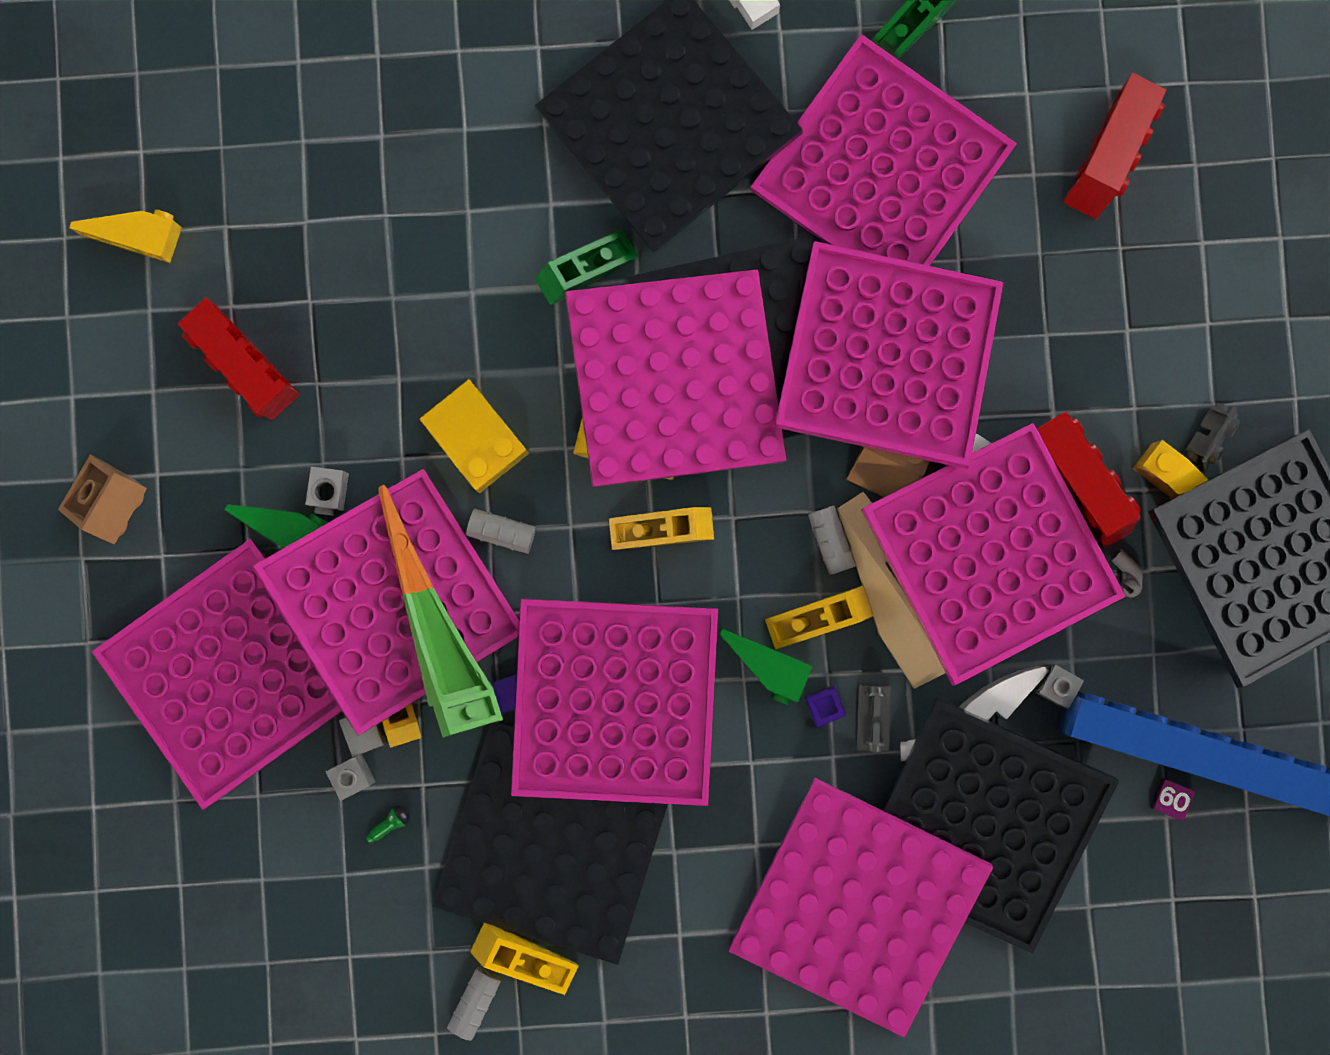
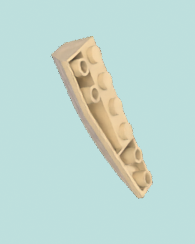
M862 492L838 507L836 511L839 519H841L840 522L846 534L848 545L852 550L851 553L856 564L855 567L871 606L878 634L912 687L916 689L945 674V671L861 511L864 507L872 504L867 495Z

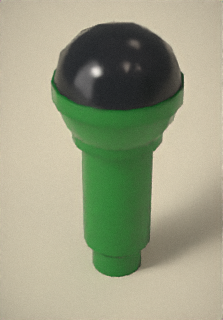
M404 806L393 807L388 816H386V819L366 835L367 841L372 844L393 829L405 827L410 821L408 809Z

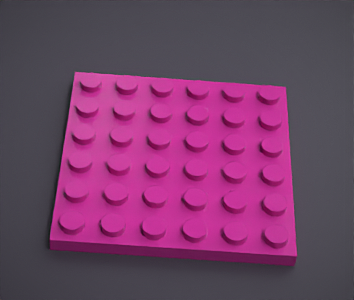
M861 34L797 122L803 129V134L770 159L752 184L750 190L826 244L930 266L1017 143Z
M814 241L775 427L968 469L972 457L1004 282Z
M758 270L566 291L565 298L592 488L786 462L782 429L775 427L779 407Z
M1034 423L972 453L968 469L948 465L861 509L952 686L1126 597Z
M422 469L387 489L436 593L475 661L479 662L519 637L520 621L425 470ZM379 494L253 566L260 581L357 736L426 694Z
M251 538L92 651L95 658L202 810L207 809L342 712L254 571L253 566L267 557L255 540Z
M521 599L511 796L708 806L718 608Z
M814 778L729 946V952L905 1038L993 866L991 863Z

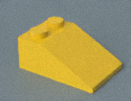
M470 379L420 418L421 422L455 466L479 493L529 454Z

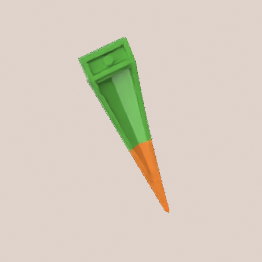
M385 485L380 486L378 489L425 692L429 707L434 708L442 737H448L503 720L493 687L475 661L436 593L409 539Z

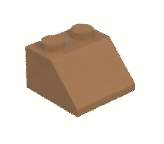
M862 446L846 480L884 498L920 480L930 461Z
M90 454L58 510L81 530L115 544L118 537L126 531L128 520L132 513L141 505L147 488L134 478Z

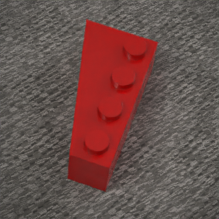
M1133 72L1119 90L1102 124L1104 126L1094 139L1089 149L1091 152L1074 178L1077 182L1067 192L1062 203L1097 219L1115 196L1121 197L1130 183L1126 176L1129 171H1134L1142 157L1138 150L1140 146L1144 147L1154 131V129L1150 128L1152 120L1155 122L1158 120L1165 107V104L1161 101L1166 89Z
M207 297L177 323L185 331L181 335L183 339L194 349L199 347L206 355L203 357V360L215 372L220 371L227 378L225 383L237 395L241 394L248 402L246 404L247 407L258 418L264 416L273 421L300 395L222 310Z
M1065 411L1037 428L1085 521L1097 536V543L1101 551L1130 535L1141 517L1139 514L1141 512L1140 507L1132 496L1127 497L1120 488L1122 483L1118 475L1112 469L1108 471L1101 461L1103 456L1094 443H1088L1083 435L1085 432L1081 423L1075 417L1071 419Z

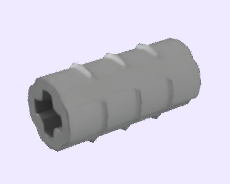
M835 505L808 514L812 531H814L818 542L817 546L820 548L829 575L855 567L856 564L851 553L852 550L848 545Z
M474 508L468 523L466 536L479 539L481 542L486 541L496 546L506 547L512 551L516 550L529 554L536 533V527L522 523V521L518 522L508 519L506 516L501 517L491 512Z
M477 967L471 980L468 982L464 994L460 997L461 1000L453 1012L447 1029L462 1039L472 1041L485 1013L489 1010L488 1007L496 995L502 979L485 968Z

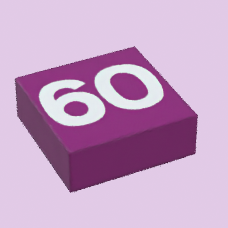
M1162 778L1151 808L1184 822L1195 791Z

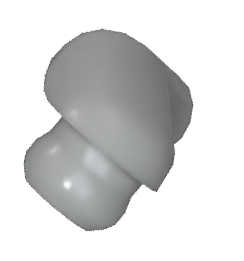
M1121 549L1111 558V561L1122 571L1121 588L1125 596L1133 598L1142 591L1143 569Z

